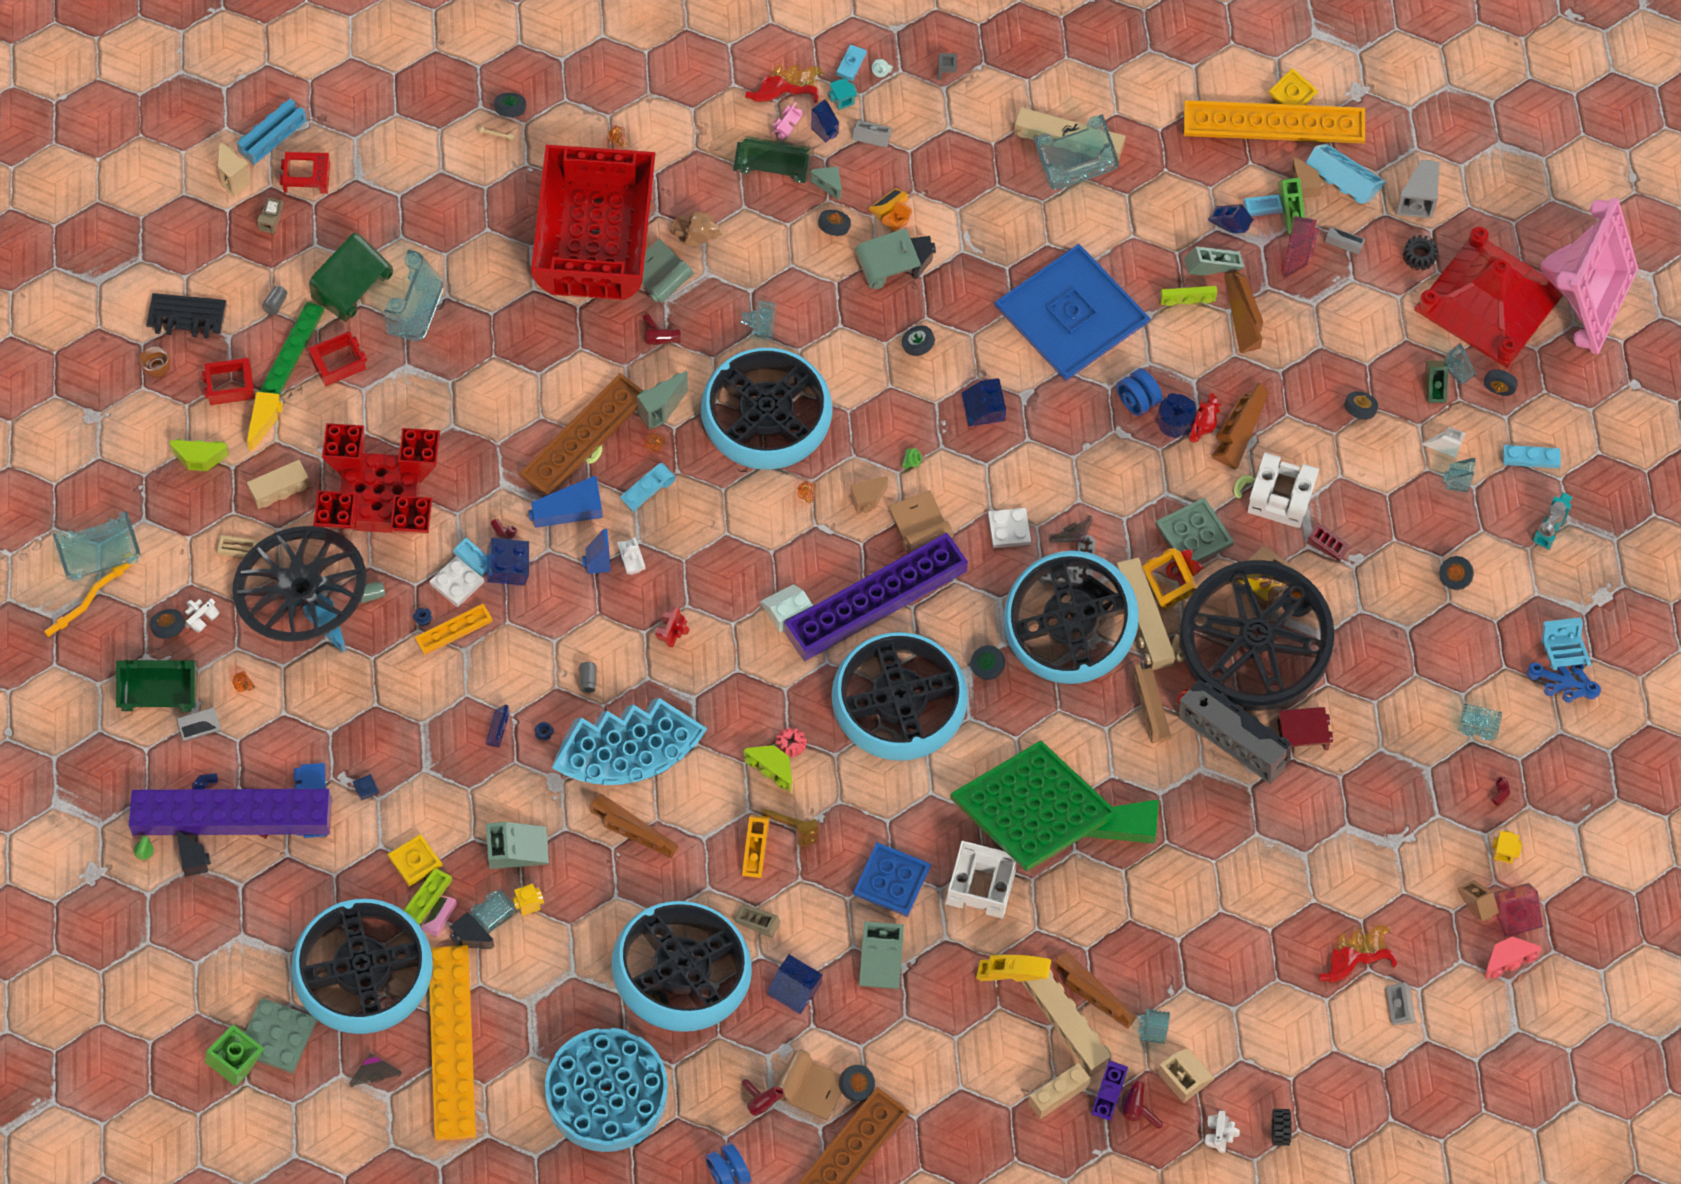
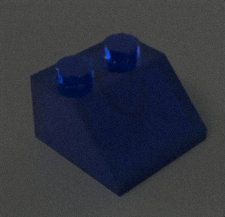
M999 378L981 380L961 393L968 427L1005 421L1007 410Z
M788 954L779 967L767 995L801 1015L821 986L823 974Z

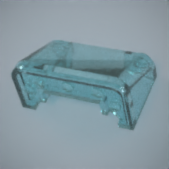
M1103 114L1091 117L1087 122V129L1053 140L1050 134L1044 133L1034 137L1051 189H1061L1118 168L1119 161Z
M408 249L405 256V264L409 268L408 280L411 281L405 299L392 298L389 300L384 314L387 334L419 341L426 336L444 284L442 278L419 252Z
M127 511L119 513V518L116 521L112 518L109 519L110 522L75 533L69 531V535H63L62 531L53 533L68 580L76 582L83 579V576L126 563L128 565L135 564L139 561L141 552Z

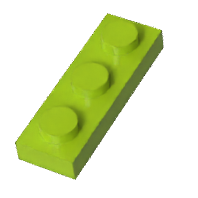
M1217 286L1162 289L1160 303L1161 305L1173 306L1175 304L1190 305L1201 302H1216Z
M435 868L404 911L420 925L452 882V877Z

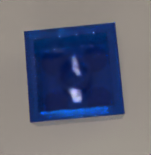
M491 538L487 547V582L525 586L529 577V541Z

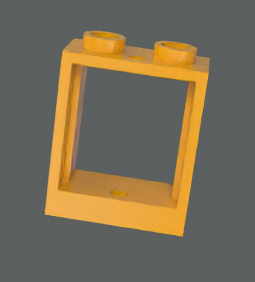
M1176 548L1165 550L1163 555L1158 558L1149 559L1146 562L1147 564L1142 566L1160 605L1165 609L1190 597L1197 588L1181 552ZM1175 558L1186 584L1164 596L1152 570Z

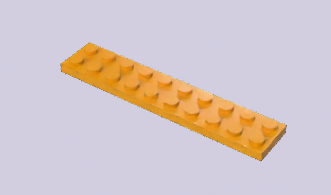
M1185 100L1184 136L1364 144L1365 108Z
M468 945L432 947L433 968L429 989L435 1141L476 1138L469 947Z

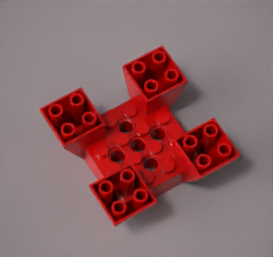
M326 423L322 459L342 476L340 492L317 490L313 526L337 530L399 534L429 533L433 498L419 497V491L422 481L437 466L440 430L402 428L399 455L365 453L364 425Z

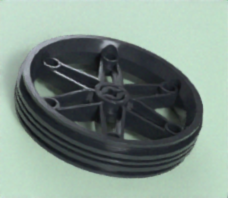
M1242 561L1216 571L1207 577L1193 592L1182 616L1180 632L1181 650L1185 664L1196 682L1200 679L1204 683L1211 684L1214 690L1225 694L1232 703L1240 705L1244 710H1273L1299 700L1321 680L1327 670L1333 652L1334 623L1325 598L1318 588L1300 572L1272 561ZM1248 578L1272 579L1284 583L1291 588L1262 612ZM1237 580H1242L1245 584L1242 586H1238L1235 584V582ZM1231 583L1239 618L1199 613L1210 596L1220 588ZM1297 592L1301 594V597L1294 598L1292 594ZM1246 593L1256 618L1247 620L1241 594ZM1304 600L1309 603L1316 615L1320 629V640L1281 628ZM1286 602L1290 604L1273 626L1267 621ZM1197 620H1203L1205 624L1199 626L1195 622ZM1212 623L1240 627L1239 635L1212 628ZM1194 631L1233 643L1209 672L1198 656L1194 641ZM1275 635L1303 643V647L1274 643ZM1241 645L1248 650L1228 669L1224 666ZM1311 645H1316L1319 647V649L1317 651H1312L1309 647ZM1268 652L1273 677L1268 678L1258 653ZM1275 652L1315 658L1312 666L1299 680L1283 688ZM1250 659H1253L1267 693L1241 692L1223 683ZM1218 672L1221 673L1223 676L1219 679H1216L1212 675ZM1276 685L1280 689L1278 691H1272L1270 690V686Z

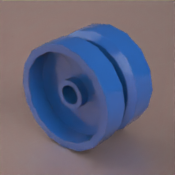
M1138 368L1129 377L1123 378L1116 384L1117 393L1121 401L1135 416L1143 415L1149 411V407L1153 408L1162 402L1163 397L1159 385L1145 369Z
M732 1142L721 1147V1155L717 1151H712L705 1155L706 1164L716 1184L751 1183L748 1168Z

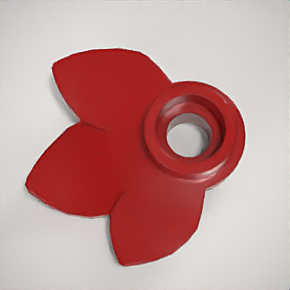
M1192 550L1181 551L1192 576L1197 575L1203 569V565L1192 559ZM1176 560L1169 563L1166 568L1167 576L1172 580H1177L1180 586L1186 584ZM1177 567V573L1173 574V568Z

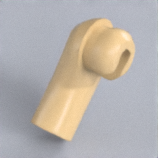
M1175 634L1171 647L1175 660L1183 662L1180 635Z

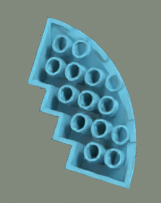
M660 698L652 699L646 711H643L634 704L627 705L620 718L609 711L601 712L594 725L582 717L575 718L565 735L551 768L565 776L592 784L621 785L638 782L666 771L684 758L700 741L707 728Z

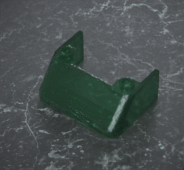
M743 136L737 142L733 171L740 169L739 172L750 174V171L759 170L787 175L793 178L794 182L806 183L814 156V148Z

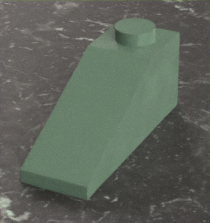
M1195 247L1184 257L1188 274L1209 275L1244 268L1241 254L1238 251Z

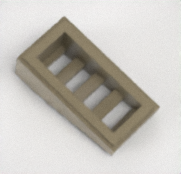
M742 904L734 920L737 924L771 938L774 937L780 925V919L777 915ZM750 912L747 920H744L746 913ZM756 915V919H755L754 923H752V920H753L754 916Z

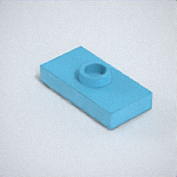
M850 44L836 76L854 81L867 54V50Z
M1280 194L1244 198L1243 202L1247 217L1283 213Z
M468 538L461 541L452 551L480 576L494 564V561Z

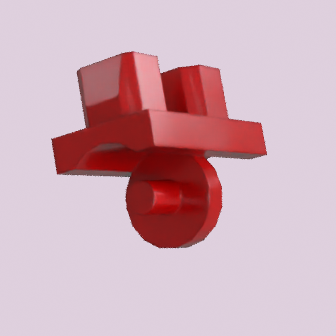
M674 607L672 612H664L662 621L667 626L666 628H657L655 635L658 640L665 641L668 647H674L677 638H681L682 635L689 633L690 629L686 626L687 620L680 613L679 608Z

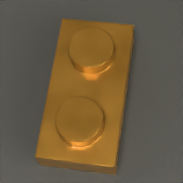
M816 819L797 825L796 841L799 848L812 846L818 841V824Z

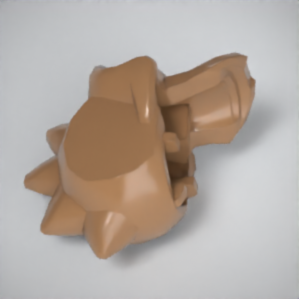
M694 212L690 215V218L685 215L678 216L672 222L670 229L672 235L685 237L684 245L698 247L709 239H716L723 235L714 218L703 212Z

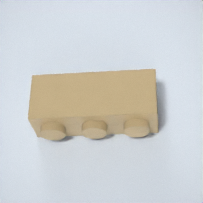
M297 460L247 482V486L257 508L260 509L268 507L278 500H284L296 492L305 491L310 487V482L300 460Z
M1077 1063L1031 1094L1028 1104L1038 1118L1042 1119L1088 1088L1091 1078L1082 1066Z

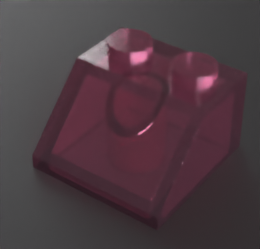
M1530 883L1493 892L1499 913L1496 915L1505 937L1543 927L1538 891Z

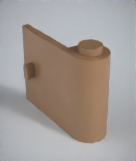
M931 490L889 505L890 512L904 540L902 544L906 552L909 551L911 553L945 533H948L952 539L954 538L952 528L948 521H944Z
M805 1050L794 1051L776 1085L782 1088L785 1096L779 1100L828 1121L842 1094L839 1087L841 1074L813 1063L810 1054Z

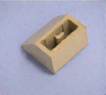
M220 143L218 169L223 188L235 197L251 184L250 173L247 168L248 163L244 158H239L230 146L227 147L225 144Z
M1189 1049L1173 1054L1160 1064L1157 1073L1183 1103L1215 1079Z

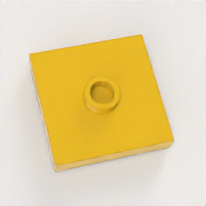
M1292 67L1267 94L1278 104L1307 105L1319 91Z
M422 834L417 835L387 854L409 887L431 874L435 868L439 869L443 866Z

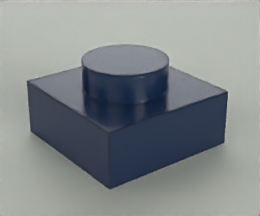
M371 774L353 781L361 801L379 794Z

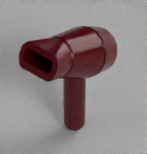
M649 314L643 316L644 321L650 327V329H646L644 334L646 344L661 345L681 342L680 329H660Z
M744 1079L742 1081V1086L753 1096L747 1103V1108L753 1116L766 1112L776 1101L785 1096L783 1089L773 1086L761 1093L749 1080Z
M1135 1081L1131 1086L1125 1103L1124 1118L1130 1121H1138L1142 1115L1156 1128H1162L1163 1122L1143 1106L1145 1083Z

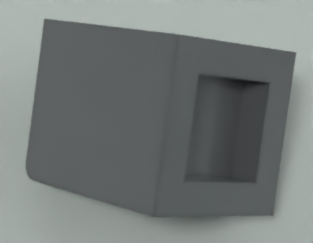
M939 53L938 80H942V73H957V54Z

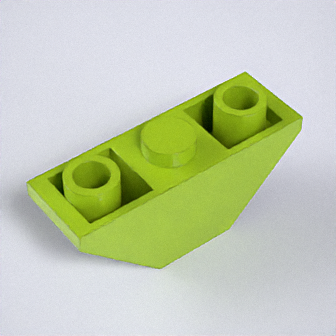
M170 440L172 453L188 470L208 471L229 455L227 443L221 441Z
M774 745L752 747L744 750V761L747 765L756 767L765 778H771L775 781V784L780 789H786L789 792L792 790L791 767L787 754Z

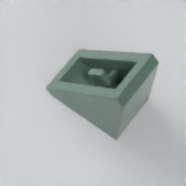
M838 166L812 169L810 171L811 183L836 199H841L842 187Z

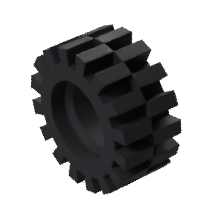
M1415 235L1412 239H1408L1403 251V259L1406 260L1407 265L1411 264L1410 268L1413 269L1415 266L1416 270L1419 271L1420 267H1422L1423 271L1426 267L1428 269L1431 268V265L1435 263L1438 247L1436 248L1437 244L1436 242L1433 243L1432 238L1427 240L1428 236L1426 235L1424 238H1422V235H1418V238H1416ZM1423 249L1427 252V256H1417L1414 254V250Z
M1273 1109L1271 1119L1272 1145L1290 1146L1292 1136L1290 1109Z

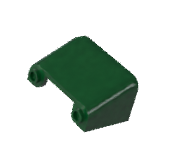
M353 233L311 277L309 281L311 299L344 322H347L349 318H353L357 313V301L378 279L381 281L390 279L393 275V267L361 235Z
M117 660L116 708H121V711H133V708L176 707L180 708V712H192V708H196L198 660Z

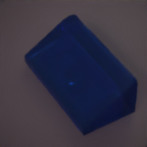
M505 704L495 710L486 745L498 748L501 746L510 714L508 705Z

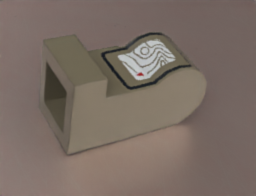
M273 198L267 199L265 208L257 220L259 231L275 234L283 212V201Z

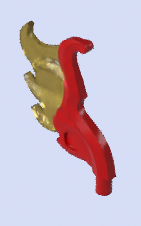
M798 64L792 65L785 71H781L783 65H779L773 70V77L767 75L762 80L759 91H746L745 98L753 99L754 102H766L775 99L784 92H788L791 95L812 94L814 96V103H817L819 100V90L814 85V77L817 74L823 75L824 72L816 66L797 71L796 69L799 68Z
M1379 925L1374 927L1367 935H1362V928H1359L1349 940L1345 939L1346 933H1343L1337 943L1339 951L1333 949L1331 954L1332 969L1329 973H1319V981H1329V983L1341 981L1350 975L1358 963L1367 965L1381 959H1389L1391 966L1395 968L1397 966L1396 956L1391 950L1387 949L1383 941L1384 933H1390L1391 929L1387 926Z

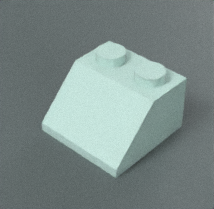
M794 584L760 601L779 633L784 631L785 621L813 607L805 592Z

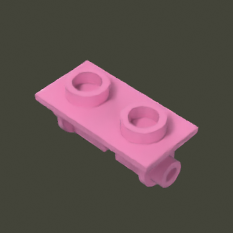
M796 102L791 107L788 105L783 110L782 114L784 116L782 119L778 118L773 124L774 130L771 135L776 132L780 139L788 137L794 128L789 122L795 126L803 113L801 109L794 108L797 104Z

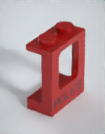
M285 152V158L281 159L283 174H280V185H283L284 193H288V187L320 188L321 194H328L331 164L329 153ZM290 160L313 161L312 176L289 177Z

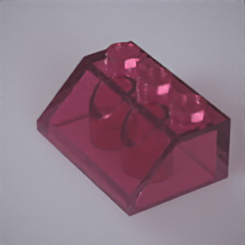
M1294 217L1283 276H1288L1307 265L1309 257H1313L1319 228L1316 227L1317 220Z

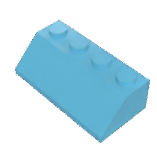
M1327 143L1315 146L1306 164L1316 169L1319 175L1324 177L1323 180L1331 185L1335 184L1339 187V191L1344 194L1349 193L1360 204L1370 202L1386 183L1385 180Z

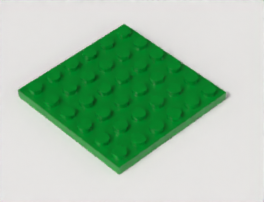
M1041 740L955 790L950 795V799L1026 872L1117 817V811Z

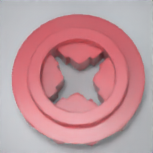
M788 727L785 730H781L776 736L775 744L778 749L789 757H795L805 750L807 739L804 732L799 731L798 728ZM794 736L795 743H792L788 748V741L786 739L790 740Z

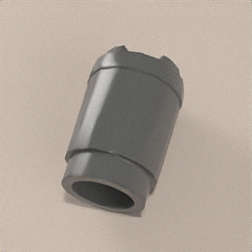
M274 286L263 302L262 309L270 315L277 314L286 299L287 291L281 286Z
M582 662L578 668L580 691L592 693L596 690L597 666L593 662Z

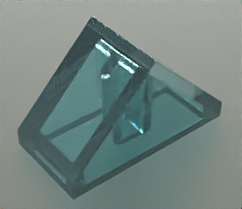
M1461 343L1446 354L1444 361L1448 365V373L1460 384L1466 383L1476 374Z

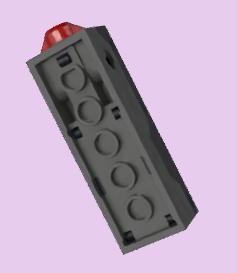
M1199 679L1191 689H1184L1177 696L1176 700L1180 705V720L1270 785L1290 764V742L1285 737L1277 735L1271 727L1260 723L1254 715L1246 713L1240 705L1232 703L1225 694L1218 693L1211 684L1204 683Z

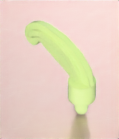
M602 445L592 454L591 458L586 460L587 463L597 461L602 453Z
M1250 475L1240 477L1235 484V496L1241 498L1242 494L1240 492L1244 485L1252 483V481L1255 482L1256 478Z

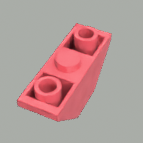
M1515 937L1495 944L1484 975L1485 979L1491 977L1493 979L1498 978L1509 969L1514 971L1525 962L1532 963L1536 961L1542 950L1541 947Z

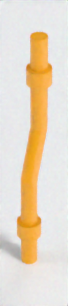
M130 557L121 565L117 564L111 569V572L95 582L81 605L66 616H61L55 620V623L44 631L45 635L50 637L59 629L63 630L70 621L86 611L98 590L114 578L122 576L125 570L135 564L134 559Z

